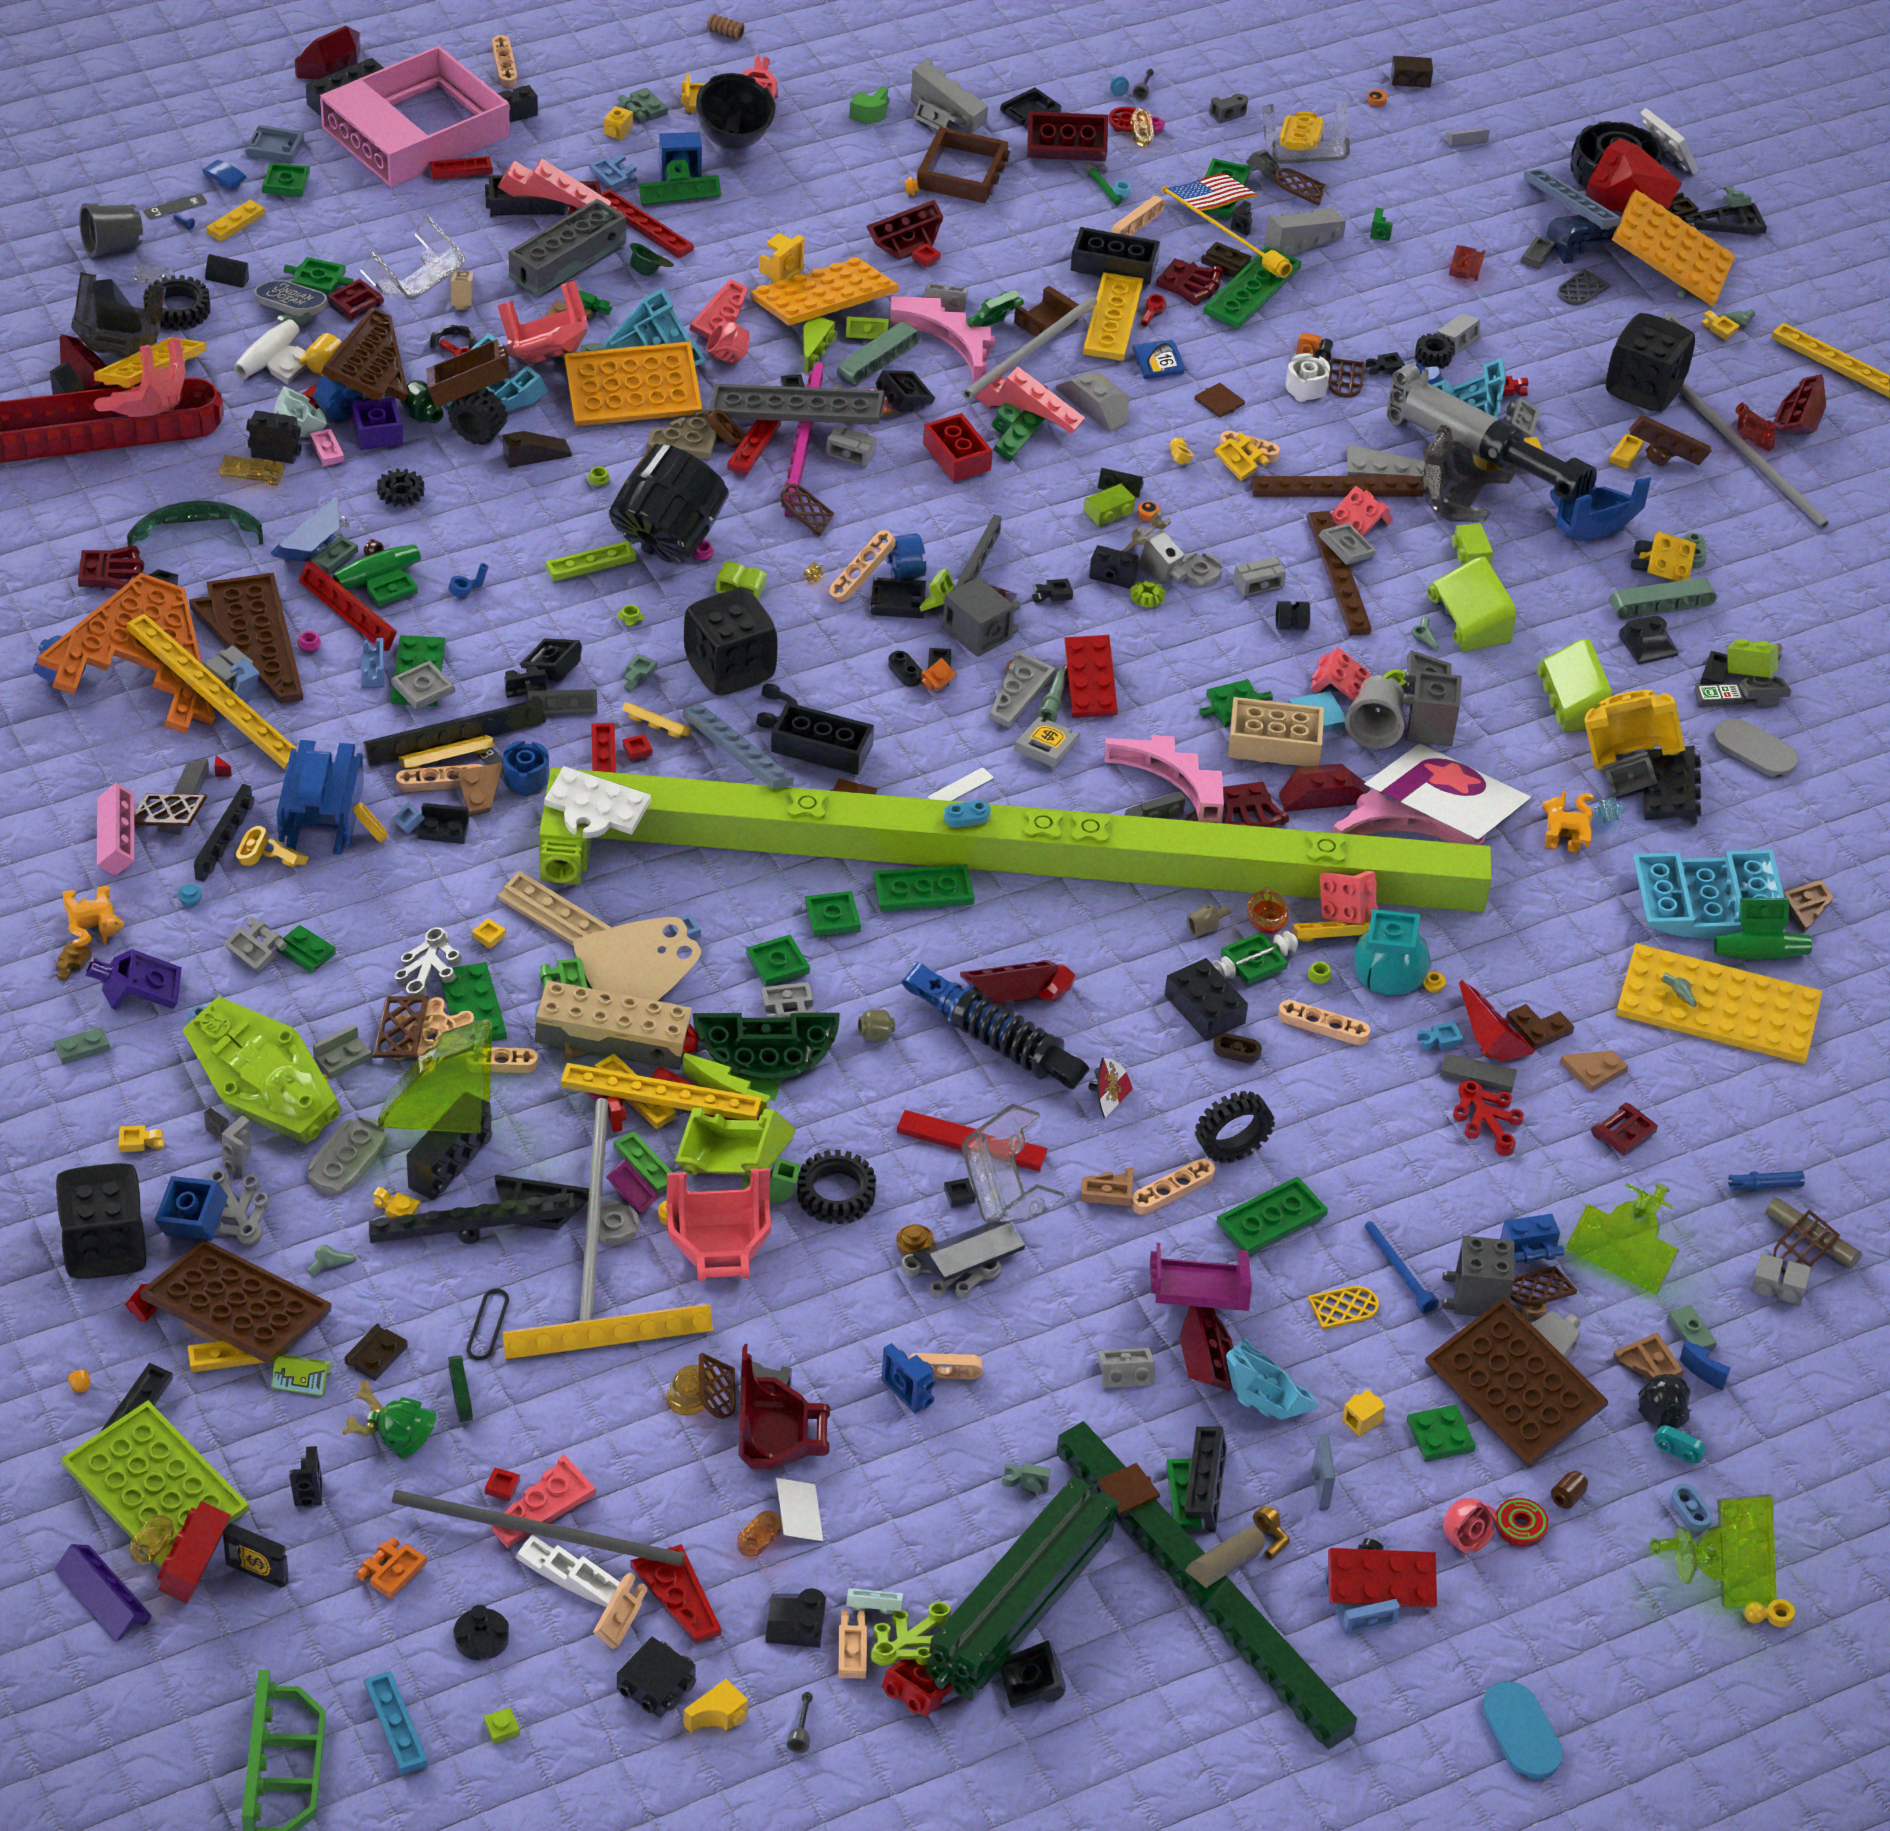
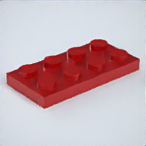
M1110 635L1064 637L1072 718L1118 715Z
M1328 1549L1329 1604L1371 1605L1397 1599L1400 1607L1435 1608L1437 1607L1436 1552Z

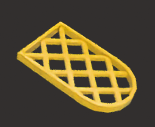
M1351 1286L1308 1296V1301L1322 1330L1371 1319L1377 1313L1379 1307L1378 1298L1374 1292L1361 1286ZM1363 1292L1368 1294L1369 1297L1366 1299L1359 1296V1294ZM1345 1294L1354 1297L1351 1303L1342 1299ZM1328 1298L1337 1301L1334 1306L1326 1303ZM1356 1299L1365 1302L1363 1307L1354 1304ZM1314 1302L1320 1305L1318 1309L1316 1308ZM1342 1303L1347 1305L1348 1308L1346 1311L1337 1308L1338 1305ZM1368 1304L1375 1306L1372 1312L1366 1310ZM1323 1306L1331 1309L1329 1315L1320 1312ZM1351 1308H1354L1360 1312L1355 1316L1350 1314L1349 1311ZM1335 1311L1343 1314L1340 1320L1332 1317ZM1321 1316L1327 1318L1324 1323L1321 1319Z

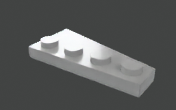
M1347 444L1348 476H1421L1422 483H1433L1434 470L1433 463Z
M1016 650L1014 660L1010 664L1006 678H1004L1002 688L993 704L989 719L1010 728L1055 675V667Z

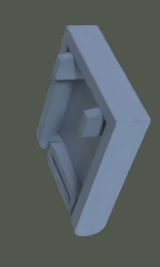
M258 125L245 153L249 157L292 164L304 141V132Z

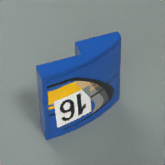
M1173 340L1135 344L1132 346L1136 363L1140 365L1144 379L1184 374L1185 367Z

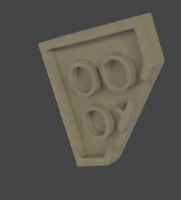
M702 409V411H697L695 416L688 419L685 417L670 422L669 426L664 429L658 427L651 430L647 442V451L654 444H668L685 450L696 458L710 460L718 434L709 426V410Z

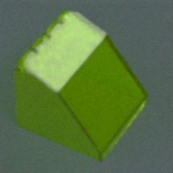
M490 1019L478 1020L442 1032L390 1089L378 1118V1128L480 1133L482 1099L490 1102L492 1021Z

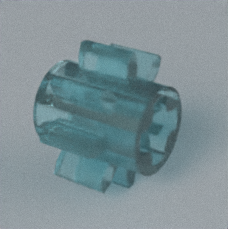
M1616 797L1599 800V806L1594 808L1596 819L1602 818L1603 823L1619 821V814L1624 813L1623 802L1617 803Z

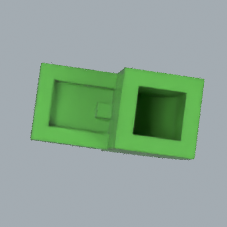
M881 86L873 96L858 92L850 102L849 118L863 123H876L884 120L890 101L888 88Z
M777 1158L773 1169H770L769 1202H781L791 1197L801 1164ZM744 1175L741 1188L746 1189L750 1186L749 1175Z

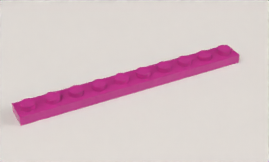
M815 363L814 370L809 372V384L806 385L809 388H821L823 382L822 363ZM799 421V424L802 425L797 426L796 437L799 439L795 438L793 451H796V453L792 452L790 465L793 466L788 468L787 479L790 480L785 481V487L789 484H801L814 422ZM790 488L791 493H796L794 488ZM785 496L786 501L790 502L789 496ZM792 496L794 502H797L798 496ZM785 508V517H793L794 515Z

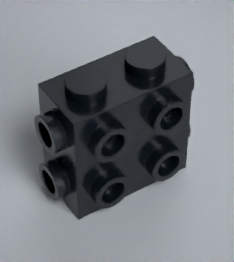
M254 411L252 418L248 419L246 430L250 434L248 448H251V457L294 464L296 457L300 456L302 451V443H299L301 427L298 426L297 417L265 411Z
M651 1636L617 1672V1689L625 1698H631L639 1703L646 1712L654 1713L661 1718L667 1711H672L684 1692H689L696 1683V1665L689 1657L681 1656L672 1650L666 1642L659 1641Z

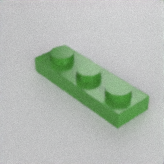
M635 1131L613 1142V1149L624 1160L626 1159L657 1195L667 1191V1173L673 1172Z

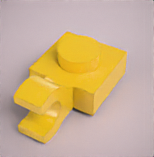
M1710 310L1703 314L1706 318L1701 321V325L1705 328L1710 327V331L1724 340L1738 332L1740 325L1723 315L1719 318Z
M268 840L269 843L273 844L274 850L272 852L264 851L263 854L272 858L279 856L283 858L282 863L291 867H295L296 864L306 865L308 856L282 845L278 840Z
M145 1125L120 1126L119 1152L145 1151V1145L153 1149H163L165 1140L162 1138L163 1130L146 1131Z
M378 1187L373 1193V1196L376 1197L373 1205L385 1209V1216L389 1218L401 1217L405 1214L415 1215L420 1208V1201L399 1192L392 1197L387 1190Z

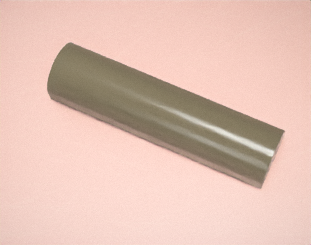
M1773 1197L1766 1210V1215L1789 1230L1804 1215L1777 1197ZM1806 1217L1799 1227L1803 1230L1804 1228L1807 1229L1813 1220ZM1817 1223L1808 1234L1813 1238H1817L1825 1228ZM1797 1229L1793 1231L1799 1236L1802 1234ZM1828 1231L1819 1243L1825 1247L1835 1235ZM1805 1238L1806 1241L1812 1243L1808 1238ZM1838 1238L1825 1251L1826 1254L1849 1269L1853 1268L1863 1255L1861 1251L1841 1238Z
M1248 1526L1191 1562L1186 1572L1207 1588L1260 1553L1265 1544L1264 1535L1258 1528Z

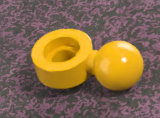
M1179 437L1174 438L1170 442V450L1174 456L1173 460L1184 465V463H1190L1194 454L1186 448L1185 440Z
M1784 1599L1773 1600L1768 1605V1608L1764 1607L1761 1603L1751 1602L1746 1605L1744 1616L1747 1621L1753 1624L1760 1623L1766 1618L1772 1625L1784 1628L1793 1623L1795 1608L1792 1603Z

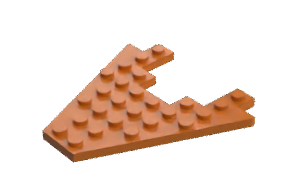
M140 573L39 655L36 664L57 671L52 687L75 695L85 663L108 671L112 657L116 656L157 671L152 687L174 694L164 727L186 734L191 719L212 725L215 719L212 705L126 630L128 622L145 613L202 664L185 588Z

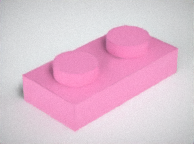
M331 429L310 433V440L323 467L344 462V454Z

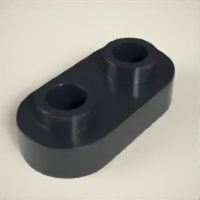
M895 651L889 655L888 667L902 684L913 687L921 683L922 669L908 653Z

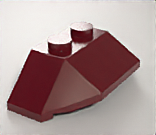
M345 25L313 40L301 56L295 59V76L304 79H321L349 66L358 64L361 50L360 32Z
M934 199L869 224L866 227L876 246L895 258L901 259L911 255L913 250L926 243L933 246L944 217Z
M60 335V364L65 361L70 364L86 391L121 386L116 384L104 385V382L95 381L94 372L107 367L106 363L95 352L85 346L78 337Z
M1822 374L1803 378L1799 382V386L1794 388L1783 399L1773 421V429L1795 435L1810 434L1817 431L1826 408L1824 377Z
M1342 763L1296 768L1279 792V798L1285 812L1357 805L1358 798L1362 794L1368 793L1370 787L1365 785L1364 783L1366 782Z
M1049 960L963 971L960 972V977L969 985L981 991L983 998L991 997L993 1004H1005L1008 1000L1023 1002L1027 1001L1028 997H1035L1057 972L1058 965Z
M1189 1306L1179 1335L1188 1378L1230 1391L1233 1388L1226 1355L1234 1348L1232 1339L1223 1322L1215 1315L1217 1313L1215 1308Z

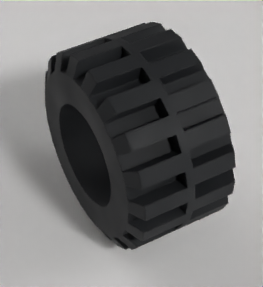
M483 388L454 400L449 406L448 419L452 423V428L457 431L459 436L464 437L466 441H471L473 444L479 443L484 445L491 442L505 426L508 414L505 411V405L501 403L502 400L499 397L497 398L494 392Z

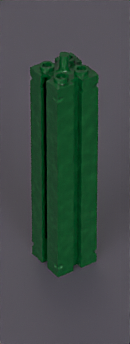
M1075 1476L1068 1481L1067 1486H1064L943 1624L940 1632H936L931 1638L929 1649L931 1657L927 1661L926 1674L935 1681V1685L938 1688L943 1689L950 1682L955 1693L971 1701L974 1700L979 1690L985 1687L1103 1548L1104 1543L1110 1540L1113 1535L1115 1522L1112 1520L1117 1515L1118 1500L1102 1491L1098 1495L1091 1492L1092 1486Z

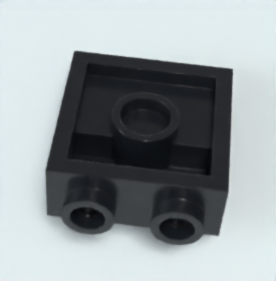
M882 370L875 383L877 390L884 391V396L887 397L888 403L899 411H913L916 404H932L936 398L914 371Z

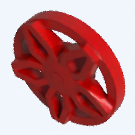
M1118 107L1109 113L1108 121L1116 132L1138 133L1145 125V115L1133 107Z

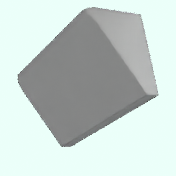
M1474 128L1445 132V136L1451 146L1488 142L1490 131L1486 128Z

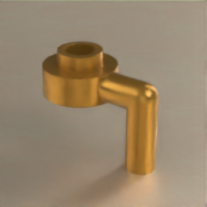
M1261 1506L1253 1514V1521L1260 1531L1266 1534H1273L1277 1539L1264 1552L1266 1558L1272 1560L1290 1543V1537L1280 1527L1281 1522L1278 1512L1272 1507Z

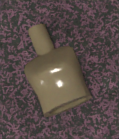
M1206 905L1198 908L1196 912L1187 915V925L1190 933L1196 938L1205 933L1216 931L1219 926V919L1231 914L1229 906L1226 905L1216 910L1215 906Z

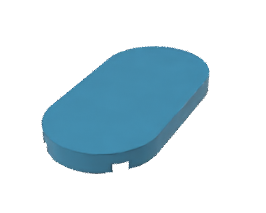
M1501 1682L1493 1685L1484 1696L1482 1711L1508 1764L1515 1772L1520 1775L1521 1773L1528 1775L1530 1779L1539 1780L1552 1776L1561 1763L1563 1751L1537 1698L1527 1687L1515 1682Z

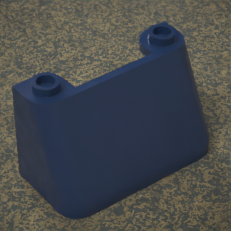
M1619 210L1611 211L1619 217H1622L1623 212ZM1580 215L1558 217L1549 223L1547 236L1550 241L1555 242L1554 248L1563 264L1573 263V256L1578 252L1584 254L1585 245L1614 242L1611 239L1617 226L1604 230Z

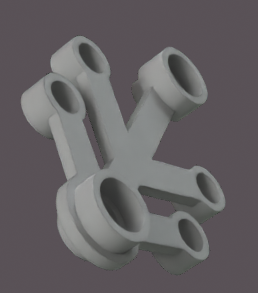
M440 927L430 929L425 935V942L401 956L402 963L406 968L398 970L394 977L399 985L407 984L406 991L409 996H427L428 989L426 983L432 967L439 972L444 983H450L456 978L453 968L447 967L439 959L437 953L440 949L446 955L448 964L451 966L458 965L462 961V957L458 950L453 949L447 943L449 935ZM427 952L426 955L417 960L416 957ZM421 969L418 978L410 982V975Z
M224 1170L213 1171L209 1180L218 1181L228 1195L226 1203L229 1208L224 1207L220 1218L233 1219L239 1224V1226L226 1225L220 1219L219 1226L216 1228L214 1235L237 1236L238 1240L244 1245H256L262 1238V1227L259 1225L265 1208L270 1204V1199L266 1193L258 1192L254 1195V1192L260 1186L259 1180L253 1174L244 1177L242 1183L245 1188L238 1203L230 1189L232 1180L228 1173ZM252 1200L255 1208L248 1220L245 1214Z
M913 1254L905 1255L902 1259L901 1270L907 1277L913 1278L919 1273H933L917 1261ZM997 1260L967 1272L974 1274L966 1281H960L956 1284L955 1293L957 1297L962 1299L968 1298L971 1294V1289L983 1279L991 1280L997 1278L1001 1273L1000 1262ZM962 1275L947 1281L942 1279L933 1281L930 1284V1295L934 1298L943 1297L945 1295V1288Z

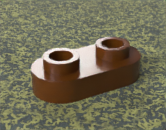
M715 409L708 415V423L711 429L715 430L728 446L737 448L745 437L742 430L720 409Z

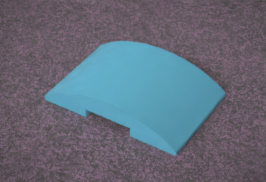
M1773 850L1726 851L1725 858L1681 859L1680 852L1633 854L1647 925L1664 933L1687 938L1714 939L1715 936L1743 932L1744 930L1739 922L1740 898H1784Z

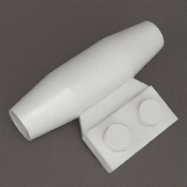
M286 320L268 330L243 353L234 365L235 373L245 379L267 366L271 375L288 385L307 368L306 365L299 364L300 358L306 351L298 346H290V343L299 333L298 325L293 320Z

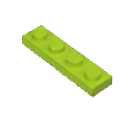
M624 541L545 561V568L552 581L555 582L636 561V553L629 541Z

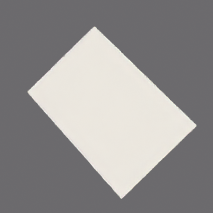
M776 1478L784 1535L823 1541L815 1484Z

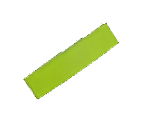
M685 1053L683 1055V1073L698 1086L762 1098L759 1117L763 1114L764 1109H770V1095L751 1090V1081L732 1076L731 1067Z

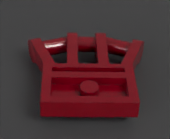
M1175 258L1157 278L1156 286L1180 295L1195 306L1201 300L1211 298L1215 292L1214 290L1221 286L1220 278L1223 276V269L1219 266H1215L1212 269L1198 267L1195 262L1189 264Z
M128 546L115 550H82L78 587H101V590L109 587L120 590L137 575L143 573L145 563L139 557L140 551L138 547Z
M1263 781L1223 787V807L1227 814L1226 824L1273 828L1279 824L1284 825L1289 822L1288 814L1272 803L1271 795L1268 793ZM1263 810H1266L1273 818H1266ZM1254 811L1258 821L1253 822L1250 820L1248 812ZM1238 813L1242 822L1232 821L1233 814Z

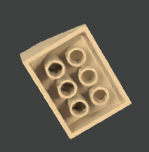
M1233 697L1227 757L1236 760H1254L1261 763H1279L1281 765L1319 766L1322 749L1324 707Z

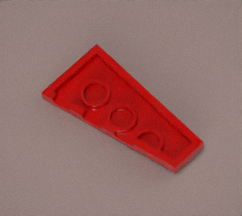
M682 1544L668 1548V1550L685 1553L682 1567L644 1558L630 1560V1567L695 1644L721 1636V1627Z

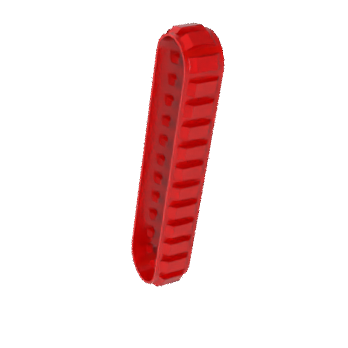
M185 378L180 393V402L173 409L176 411L161 412L160 414L141 417H121L128 415L119 414L112 410L98 411L95 409L94 402L96 399L110 397L114 392H123L131 389L122 388L121 386L0 401V463L207 436L217 429L224 416L221 393L207 380Z

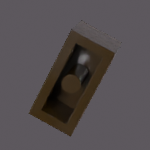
M1393 56L1391 67L1392 85L1431 87L1433 75L1432 58Z

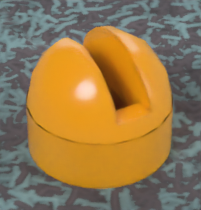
M77 1370L68 1375L69 1385L73 1391L83 1393L90 1387L91 1379L87 1370Z

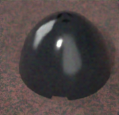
M725 73L713 76L709 82L700 87L697 94L696 113L701 129L714 144L725 149L738 150L755 144L768 131L775 116L776 105L767 87L764 89L756 83V79L744 74Z

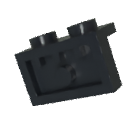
M422 803L421 813L425 819L419 824L418 839L465 844L469 828V808Z
M317 1446L306 1447V1458H301V1469L289 1471L295 1506L310 1507L312 1505H322V1473Z

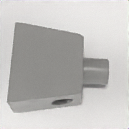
M1161 529L1151 535V540L1144 545L1138 566L1160 583H1166L1171 579L1181 583L1188 575L1181 568L1184 554L1167 533Z
M1549 1312L1531 1323L1568 1360L1579 1341L1580 1331L1577 1329L1580 1326L1579 1319L1573 1314H1569L1563 1319L1555 1312Z

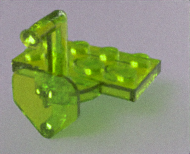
M1626 1183V1187L1639 1193L1636 1200L1620 1204L1611 1214L1587 1204L1565 1249L1658 1295L1680 1250L1657 1238L1660 1227L1656 1214L1660 1205L1662 1204L1670 1209L1674 1207L1663 1201L1670 1189L1663 1184L1657 1183L1655 1185L1656 1190L1651 1195Z
M1770 1494L1718 1498V1526L1708 1528L1697 1540L1692 1539L1689 1531L1684 1527L1677 1528L1676 1538L1651 1539L1650 1549L1654 1554H1658L1661 1551L1676 1550L1677 1571L1680 1580L1684 1583H1692L1697 1567L1703 1574L1713 1580H1720L1721 1605L1725 1608L1746 1606L1751 1602L1770 1604L1773 1600L1777 1599L1773 1496Z

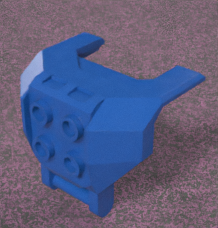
M1651 477L1637 479L1631 495L1605 486L1596 487L1594 485L1590 495L1576 498L1575 505L1555 496L1554 489H1552L1550 497L1558 507L1557 526L1565 535L1578 542L1582 540L1587 542L1623 531L1625 525L1645 508Z

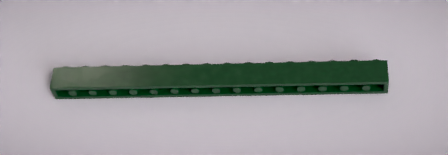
M1084 1421L1058 1435L1056 1451L1059 1458L1070 1465L1077 1478L1091 1485V1492L1097 1495L1101 1491L1097 1485V1480L1126 1468ZM1156 1499L1121 1516L1117 1512L1116 1517L1120 1520L1126 1532L1132 1534L1139 1541L1141 1548L1151 1554L1156 1560L1158 1567L1171 1576L1176 1587L1182 1589L1189 1596L1192 1604L1202 1610L1207 1616L1209 1623L1222 1632L1227 1643L1234 1646L1241 1653L1243 1660L1248 1665L1253 1666L1259 1673L1261 1680L1273 1688L1282 1703H1286L1293 1710L1298 1721L1304 1723L1312 1731L1314 1738L1318 1742H1322L1329 1750L1354 1734L1357 1717L1226 1575L1206 1588L1186 1572L1188 1565L1204 1555L1205 1552Z

